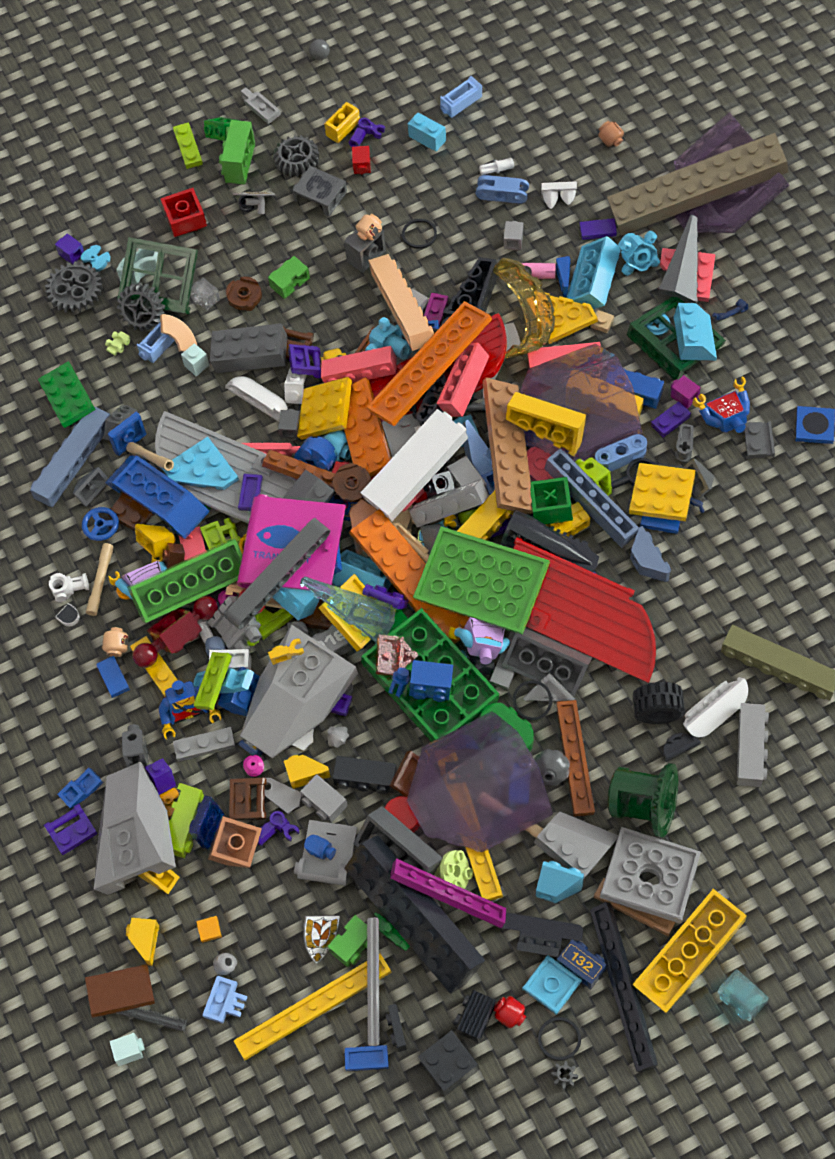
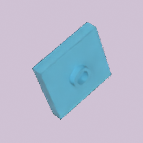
M547 955L523 986L522 990L557 1015L582 980Z

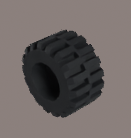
M653 682L642 685L633 691L635 718L640 722L664 724L675 721L685 714L683 690L678 684Z

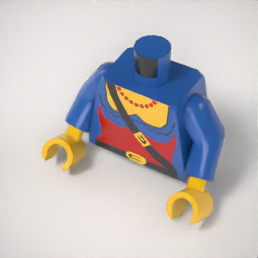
M179 680L175 681L172 684V688L165 691V698L162 699L158 708L162 725L164 724L162 734L165 739H167L166 733L168 731H172L173 737L176 734L170 723L173 725L207 713V710L197 709L193 706L200 687H195L191 681L186 683ZM218 709L209 710L211 723H214L213 715H218L221 720V713Z

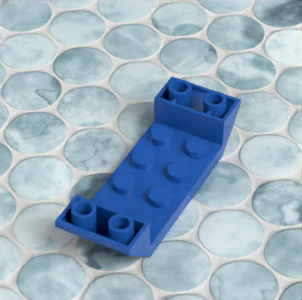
M137 455L129 456L105 482L118 493L124 492L164 520L172 531L184 539L209 513V510L190 491Z

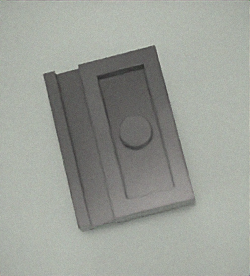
M768 421V423H746L744 438L747 459L766 458V456L774 457L775 449L771 421Z

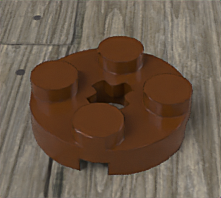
M240 277V280H233L229 283L226 295L230 306L239 310L252 311L260 302L262 291L255 279ZM244 291H247V295H245V296H242V295L240 294V293H244Z
M354 463L346 464L337 470L333 478V488L341 500L357 502L363 499L361 491L371 482V478L365 468ZM352 478L353 481H357L355 487L346 484L349 483V479Z

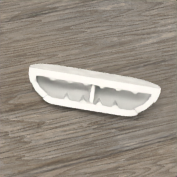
M235 377L225 386L226 389L278 422L281 410L288 409L282 398L248 377Z
M739 677L737 681L730 683L724 681L685 714L686 719L683 725L686 730L695 737L707 736L740 709L741 703H745L748 696V685L745 678Z

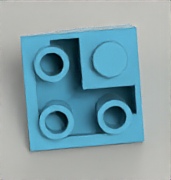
M544 861L536 888V897L557 903L578 893L583 888L584 874L576 868L570 867L567 869L561 867L557 862L549 861L548 863Z

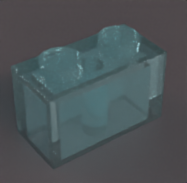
M737 969L725 980L718 990L720 999L727 1005L731 1004L736 1009L735 1012L742 1019H748L749 1021L761 1011L769 1000V997Z

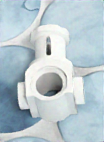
M61 573L50 576L49 587L57 602L65 601L74 594V591L89 590L86 573L74 578Z

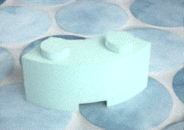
M138 249L133 268L155 272L158 252ZM125 257L120 262L117 268L120 282ZM133 272L131 284H138L140 279L147 274Z

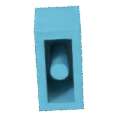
M417 113L408 123L409 137L436 152L446 141V128L420 113Z

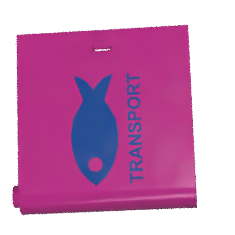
M264 494L254 497L237 585L242 588H248L307 523L316 518L330 530V534L281 588L330 593L346 505L273 498Z

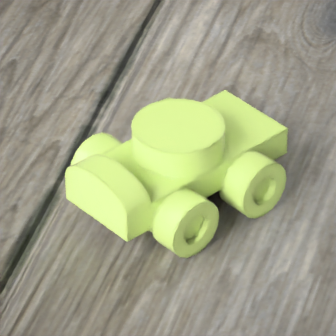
M122 331L120 333L113 332L112 338L114 340L108 339L105 345L107 346V352L116 355L118 352L122 353L124 344L129 345L130 336Z

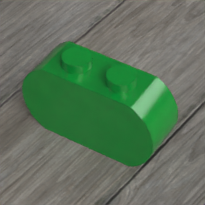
M493 703L484 708L480 716L481 732L510 758L519 759L528 755L534 743L532 725L527 720L519 718L517 712L512 707H507L503 703Z

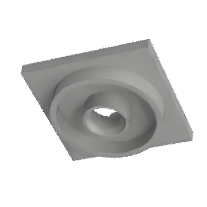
M621 827L600 898L681 924L701 852ZM643 872L653 873L658 877L659 883L652 885L649 882H642L639 876Z

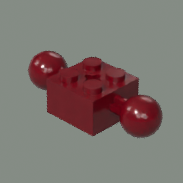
M203 596L195 601L192 612L177 608L160 619L147 630L154 641L151 644L141 643L135 647L132 654L135 664L142 668H148L155 664L158 652L161 650L171 654L181 651L185 643L196 639L199 636L198 633L202 631L197 622L199 620L207 621L213 617L214 613L218 610L217 602L212 597Z

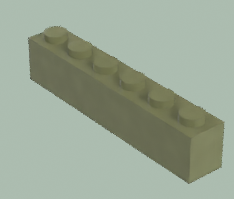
M731 626L721 648V652L725 656L736 658L746 666H754L764 674L774 675L782 682L792 683L800 690L812 692L820 699L831 700L835 692L834 669L737 626Z

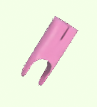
M518 263L520 266L530 267L532 270L531 275L534 279H555V263ZM529 275L515 276L518 279H532Z

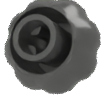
M545 749L536 755L533 760V775L543 785L557 786L568 778L570 762L561 751Z

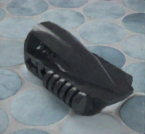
M515 510L500 545L513 549L515 547V539L517 535H520L521 539H528L527 543L531 544L533 541L535 543L532 545L591 572L595 571L599 556L588 547L589 542L583 540L581 543L578 537L574 540V535L570 534L568 537L567 532L561 534L560 529L554 531L555 527L551 526L549 528L534 517ZM511 530L514 532L512 537L509 536Z

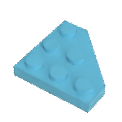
M208 436L172 459L174 462L172 470L167 471L162 468L164 473L179 485L183 483L190 484L191 486L203 488L207 486L225 490L239 480L237 474Z

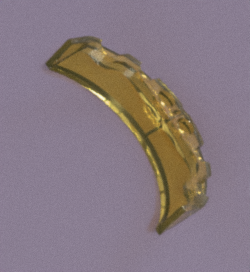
M502 258L493 268V272L516 295L525 317V334L519 346L512 345L506 351L504 359L540 349L548 342L555 327L553 304L550 296L545 294L541 288L543 284L538 278L528 273L522 263L508 258Z

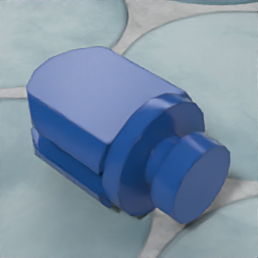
M399 668L392 676L393 681L388 693L393 694L398 686L395 695L398 698L401 697L406 685L410 681L409 671L406 668Z
M310 835L305 840L304 847L309 854L323 860L325 858L331 860L335 856L336 849L332 847L328 840L318 835Z

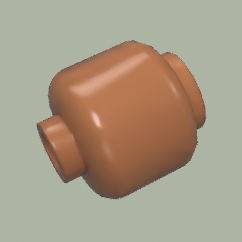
M607 121L599 128V138L607 147L613 145L617 147L622 143L624 131L615 121Z

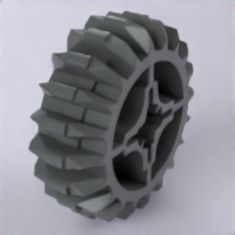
M294 135L293 138H290L288 136L287 140L282 139L281 143H277L276 148H274L273 160L279 172H283L284 176L289 174L290 177L296 175L298 178L310 166L316 168L319 162L318 147L308 137L303 138L302 135L300 137Z
M133 283L130 287L127 286L120 293L121 297L117 301L120 303L117 306V309L121 310L119 315L124 316L122 322L128 321V327L133 325L134 330L139 328L140 331L156 327L158 322H161L160 315L165 313L162 310L165 308V305L161 304L164 298L158 297L160 292L155 293V287L149 289L148 284L143 286L142 283L137 285ZM134 294H139V295H140V297L138 298V300H137V299L132 300V299H130V298H131V296L134 295ZM145 314L152 315L150 319H142V316Z

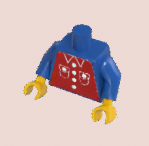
M741 377L742 385L737 384L736 379L734 380L733 386L739 390L738 393L735 390L705 405L706 398L703 394L698 396L701 402H698L696 397L693 399V405L700 408L699 412L707 425L719 428L722 432L734 429L737 433H741L745 430L747 415L750 411V401L747 391H744L743 388L746 383L744 377Z

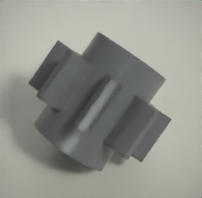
M567 1061L562 1066L556 1064L557 1072L551 1073L552 1077L557 1078L554 1085L560 1084L563 1090L568 1085L573 1088L574 1082L572 1080L578 1079V1075L573 1074L576 1066H567ZM561 1073H569V1078L564 1077L561 1079Z

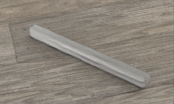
M375 917L367 919L368 1046L379 1045V919Z

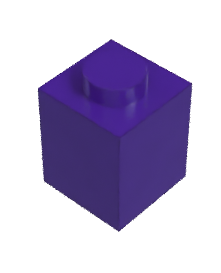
M68 233L55 244L58 255L72 265L75 261L77 262L81 259V255L84 252L82 244Z
M163 758L145 767L159 795L176 787L172 769Z

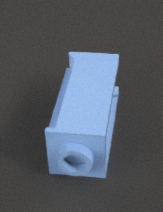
M470 76L464 83L445 96L440 97L441 110L451 118L482 97V85Z
M161 322L140 344H137L139 356L152 363L174 342L172 337L161 333Z

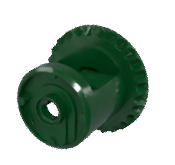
M672 763L664 765L659 775L629 771V768L618 767L613 773L608 792V811L611 817L620 819L630 817L652 821L655 835L662 838L665 837L671 827L677 803L678 770L676 765Z

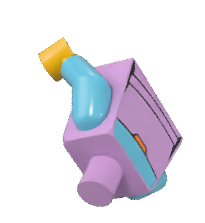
M152 556L151 564L123 575L122 579L119 572L116 571L115 576L117 578L113 579L108 576L111 585H116L122 593L132 599L127 588L128 586L163 571L167 567L162 560V556L159 557V560L154 559Z
M471 617L463 629L451 626L449 629L448 637L452 639L460 638L467 647L468 653L472 656L480 657L482 664L491 663L510 644V640L504 637L505 629Z

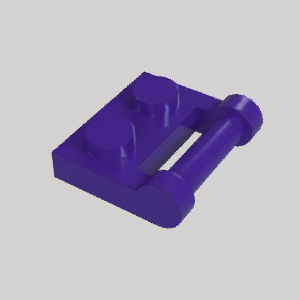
M289 344L288 353L292 374L314 375L315 378H321L320 348ZM309 355L313 358L314 366H310Z
M366 584L363 589V595L388 603L393 608L403 609L408 605V600L404 599V595L397 592L389 593L384 586Z
M79 803L73 806L74 809L58 819L44 824L62 856L97 835L96 830ZM76 816H80V820L56 834L54 831Z

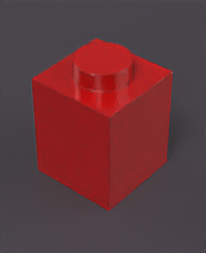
M369 146L352 147L354 174L371 173Z

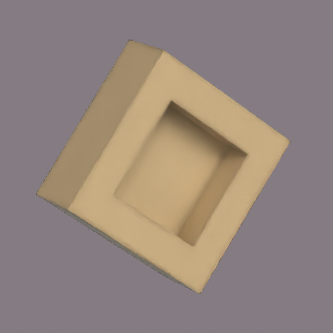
M597 310L598 322L592 324L591 328L608 333L614 321V315Z

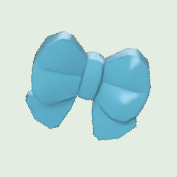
M98 245L91 246L90 249H87L81 255L82 262H90L92 268L95 267L96 272L103 270L107 262H110L109 252H105L100 256L97 255L101 250V247Z

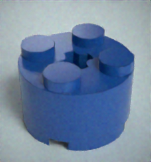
M318 436L317 438H307L295 453L294 459L329 471L335 464L337 455L335 456L334 446L327 439Z

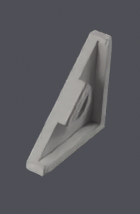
M550 673L540 681L549 688L552 694V701L575 700ZM537 684L523 699L525 701H549L547 691Z

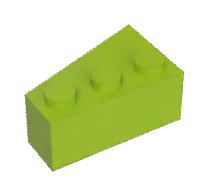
M179 783L178 789L181 792L178 801H173L172 808L175 809L169 820L174 855L185 859L186 854L192 850V840L194 835L199 833L201 828L200 821L202 816H206L209 806L202 790Z

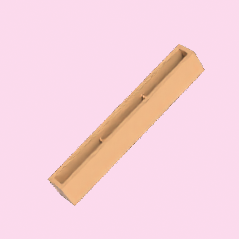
M389 254L368 260L371 275L411 350L421 349L434 335L432 326H429L426 316L423 317L422 309L420 306L418 307L417 300L413 297L405 278H402L400 269H397L395 260H392Z

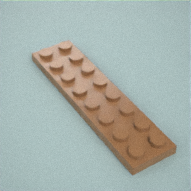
M485 378L482 383L497 508L510 511L518 510L531 515L533 513L530 492L531 481L524 429L506 420L507 405L514 393H519L518 385Z

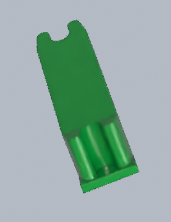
M374 913L375 917L379 919V931L400 949L406 951L410 946L384 917Z

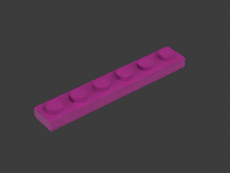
M397 858L393 862L391 879L497 927L502 928L505 924V907Z

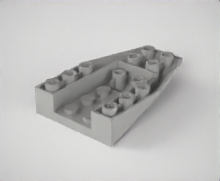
M293 625L287 631L280 645L283 647L287 645L289 647L294 639L299 638L301 644H297L295 649L303 648L304 653L292 656V659L275 665L272 664L271 660L269 661L259 678L240 734L241 738L271 758H274L322 723L358 675L356 666Z
M141 762L110 774L106 779L97 844L94 890L107 895L124 889V881L149 870L161 874L176 867L167 809Z

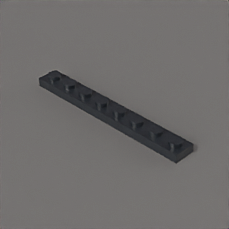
M605 902L590 909L634 1066L636 1072H643L658 1066V1062L637 990L633 986L634 980L613 908L610 902Z

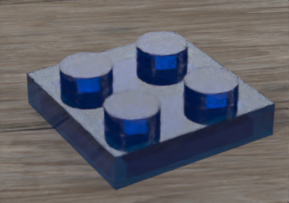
M204 795L203 800L197 807V814L190 823L189 833L202 848L209 849L224 812L212 797Z

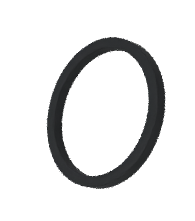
M414 219L403 227L402 238L412 248H426L436 240L437 229L429 220ZM416 222L427 223L433 228L434 237L424 245H414L405 238L407 227Z
M536 680L525 681L516 688L513 694V706L516 712L524 719L538 720L546 716L552 707V694L549 688L542 682ZM529 683L541 685L549 696L547 710L538 717H528L522 714L516 704L518 691Z
M555 1017L546 1021L540 1028L538 1043L540 1049L547 1057L563 1061L577 1053L581 1045V1034L577 1025L571 1020L564 1017ZM554 1021L567 1022L577 1032V1046L567 1056H553L542 1045V1032L548 1024Z

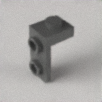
M121 405L105 420L104 439L110 441L108 433L135 413L137 409L131 408L128 405Z

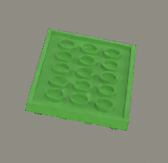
M441 526L413 598L523 635L550 561Z

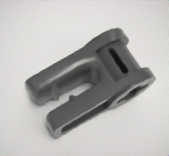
M681 424L675 451V459L679 463H687L691 460L693 425Z

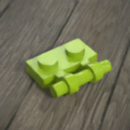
M230 518L224 519L225 525L221 527L218 521L200 527L208 549L228 541L224 537L226 533L230 535L231 539H236L237 544L239 543L241 537L237 535L236 525L232 523Z

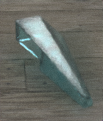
M303 577L300 581L301 587L305 586L311 590L315 598H321L328 604L327 607L349 625L353 624L362 631L361 634L364 637L368 636L375 641V645L388 635L394 624L396 608H393L388 603L308 577Z

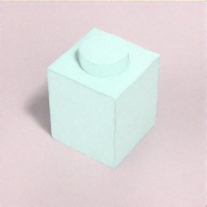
M195 343L181 354L184 366L195 376H198L210 366L207 354Z
M135 1033L110 1041L114 1060L118 1066L143 1058L144 1044L142 1038H138Z

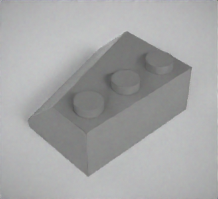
M559 812L536 837L534 843L562 867L567 869L572 867L580 870L584 874V880L618 839L619 835Z

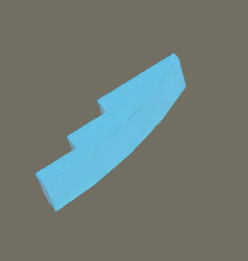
M232 668L228 669L219 693H235L248 690L254 672L249 669L236 671ZM205 671L196 674L193 682L195 687H200Z

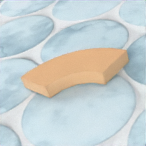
M160 315L161 333L167 334L174 339L179 352L186 351L194 343L197 345L192 331L184 322L170 315Z

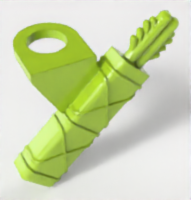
M264 609L261 613L255 615L256 621L261 624L258 630L263 640L294 618L286 609H280L274 614ZM259 641L255 643L247 642L249 646H255V644L259 643Z

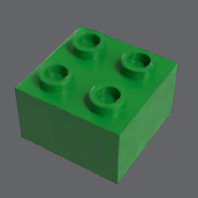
M567 477L531 482L530 492L535 519L543 524L573 521Z

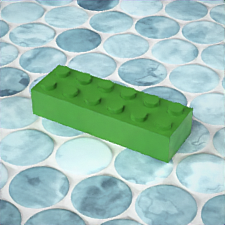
M230 539L128 586V591L142 621L147 623L238 580L242 553L236 539Z

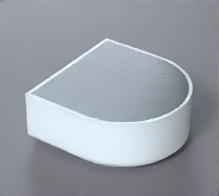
M69 603L56 615V619L68 627L77 624L80 618L77 609Z

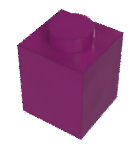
M683 375L679 380L676 379L672 383L670 397L677 402L679 401L688 409L693 404V399L695 397L696 399L699 398L701 387Z

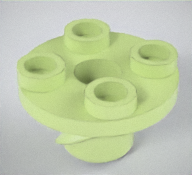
M462 850L447 852L443 856L434 876L465 889L469 880L473 877V870L469 867L464 852Z

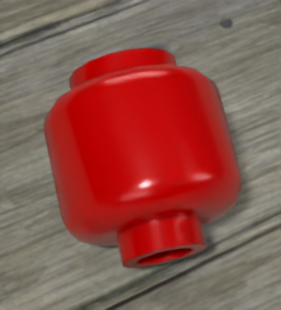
M512 996L502 997L493 1009L495 1011V1018L508 1028H513L515 1025L520 1026L526 1018V1015H524L525 1006Z

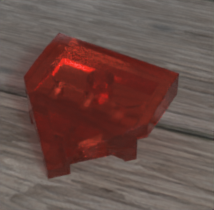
M379 634L377 636L376 674L393 676L395 671L399 668H405L419 655L408 646L403 636L399 638L398 636Z

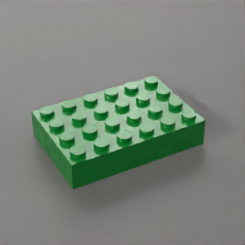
M422 608L361 656V664L387 693L393 681V673L399 668H406L409 671L410 681L406 685L401 697L395 696L398 686L393 694H388L438 750L481 716L485 707L498 702L500 694ZM413 660L453 665L449 700L438 702L434 701L433 698L415 699L413 696H409Z

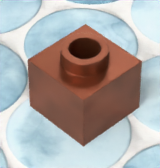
M167 544V549L163 550L162 560L165 561L167 568L184 561L185 551L183 544Z

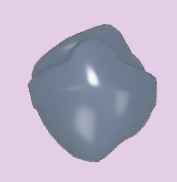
M213 636L206 639L205 649L208 656L210 650H226V645L222 638Z

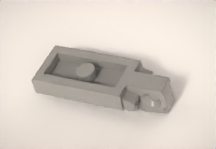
M246 87L241 90L246 106L267 124L281 115L280 110L259 92L252 93Z

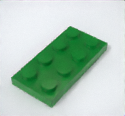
M69 361L38 378L64 428L96 410Z

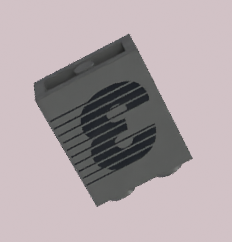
M310 166L307 171L303 172L300 181L293 186L292 193L295 202H298L302 196L322 205L323 214L330 217L347 193L346 181Z

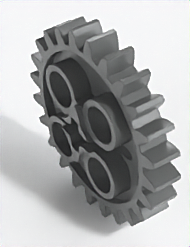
M75 261L71 266L67 262V267L60 265L61 270L55 268L56 274L50 273L51 279L46 280L48 284L45 285V292L49 302L52 303L53 307L57 306L59 311L64 309V312L67 313L71 309V312L74 313L75 309H78L81 312L83 307L88 310L87 305L94 306L93 300L99 301L98 296L102 295V279L99 272H96L95 267L91 268L90 264L84 266V263L81 262L80 265H77Z

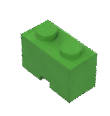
M293 256L268 277L270 288L283 299L287 298L295 291L294 287L296 285L301 286L310 279L309 268Z
M356 915L344 927L347 931L342 936L338 934L328 945L329 952L346 967L356 964L361 957L360 953L365 948L367 949V924Z

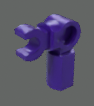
M365 117L359 119L358 128L355 129L350 138L349 145L351 147L360 146L366 134H373L375 138L381 139L382 133L378 131L384 133L385 126L375 125Z
M275 811L270 815V821L260 827L262 830L257 844L262 846L275 833L276 829L284 832L285 838L290 842L292 837L289 835V832L295 831L297 834L300 832L296 825H290V822L282 812Z

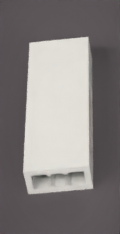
M437 409L361 491L363 498L377 510L380 509L392 522L468 439L466 428L459 422L457 424L453 422L452 417L444 411L442 413Z

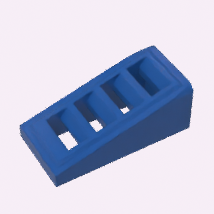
M569 256L556 259L555 269L564 297H567L569 287Z

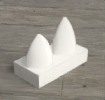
M577 182L542 183L541 194H543L544 201L550 209L556 204L558 194L569 205L574 200L577 191Z

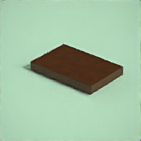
M147 964L85 977L92 1018L155 1004Z

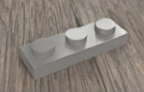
M231 727L173 741L178 762L236 747Z

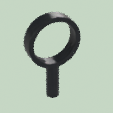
M637 458L631 461L627 467L626 476L611 482L612 489L627 483L634 487L635 481L630 476V470L639 463L656 464L647 458Z

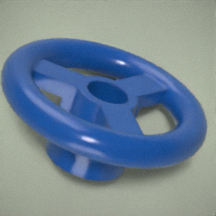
M106 507L90 510L82 520L83 533L95 541H102L112 537L119 526L117 514ZM97 513H107L113 520L105 521ZM93 517L95 526L90 532L87 523Z

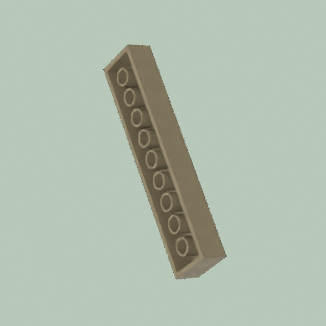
M773 133L613 194L607 198L622 236L788 173V164L778 138Z

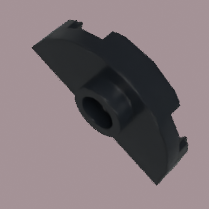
M677 733L667 739L663 749L665 762L699 746L701 742L697 737L689 734Z

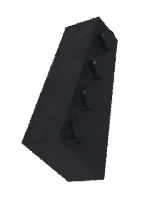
M478 258L468 273V278L465 282H462L459 287L460 290L456 296L452 297L448 308H445L442 312L444 319L450 317L464 301L486 312L499 274L493 270L498 268L496 259Z

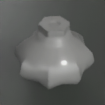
M339 725L336 727L331 726L328 729L327 735L328 745L338 748L340 745L345 744L346 739L349 737L348 729Z

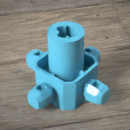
M650 230L644 236L645 238L634 233H628L623 236L618 244L622 250V258L626 261L622 267L623 274L629 276L633 273L634 268L642 272L650 266L657 267L660 264V260L657 257V249L652 245L657 239L655 232Z
M385 317L381 318L379 325L371 331L369 335L370 344L365 349V351L391 346L395 355L402 360L408 358L412 352L408 342L402 339L403 333L398 324L394 326Z

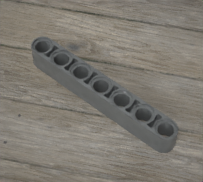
M316 518L310 520L228 608L224 615L225 618L239 630L243 629L327 539L330 530Z

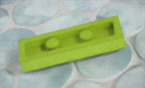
M189 122L174 126L173 131L186 169L203 165Z
M212 652L193 705L197 709H214L232 658L229 653Z

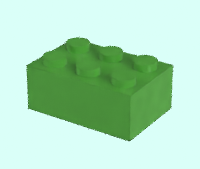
M231 120L230 126L226 129L227 138L223 141V154L219 156V164L222 165L221 173L224 175L225 183L246 184L255 147L252 124L247 121Z

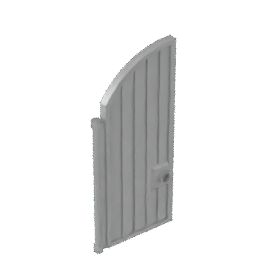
M164 411L159 421L155 440L157 455L172 460L208 436L239 477L237 482L225 490L180 483L182 487L190 491L202 504L249 524L251 511L238 509L244 473L262 475L263 480L260 494L273 498H283L297 481L295 478L262 467L263 460L267 455L266 453Z

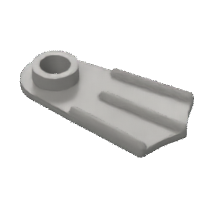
M266 778L267 785H271V788L265 790V797L287 814L300 807L302 796L299 791L272 778Z

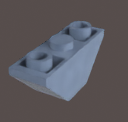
M643 526L639 527L631 549L630 560L640 575L664 582L669 581L671 572L669 564L661 558V551L652 543L651 534L648 531L646 532Z

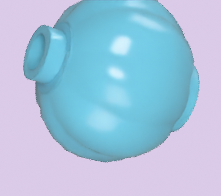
M338 430L322 436L334 446L335 456L337 455L336 461L344 462L351 458L345 432Z

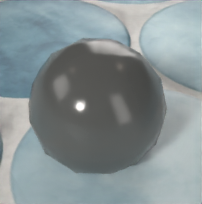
M316 39L310 44L309 52L313 59L320 61L326 59L330 48L326 41Z

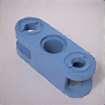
M483 175L478 178V187L475 194L479 199L510 203H524L527 201V194L525 192L529 189V183L524 179Z
M640 434L632 435L599 449L595 453V460L601 465L606 466L605 468L610 472L628 465L631 461L643 458L646 455L647 439Z

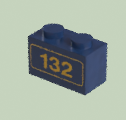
M573 939L557 958L558 963L582 980L581 983L590 990L606 970L605 960L600 955H593L588 951L585 944L580 941L575 942Z

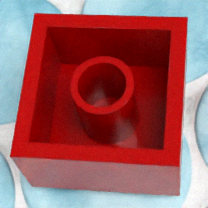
M194 188L161 198L163 211L174 237L207 226L204 212Z

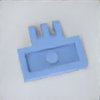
M217 976L202 1016L222 1024L227 1014L240 1017L241 1012L234 1010V1008L243 1009L244 1004L237 1002V1000L246 1001L247 996L235 992L238 985L236 981Z

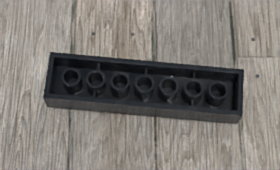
M378 835L362 842L344 869L450 994L465 986L485 962V959L431 896L390 878L392 864L397 857Z

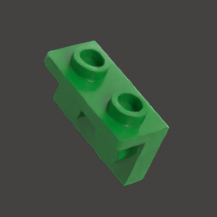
M218 117L204 120L206 138L226 140V129L230 126L231 120L236 119Z

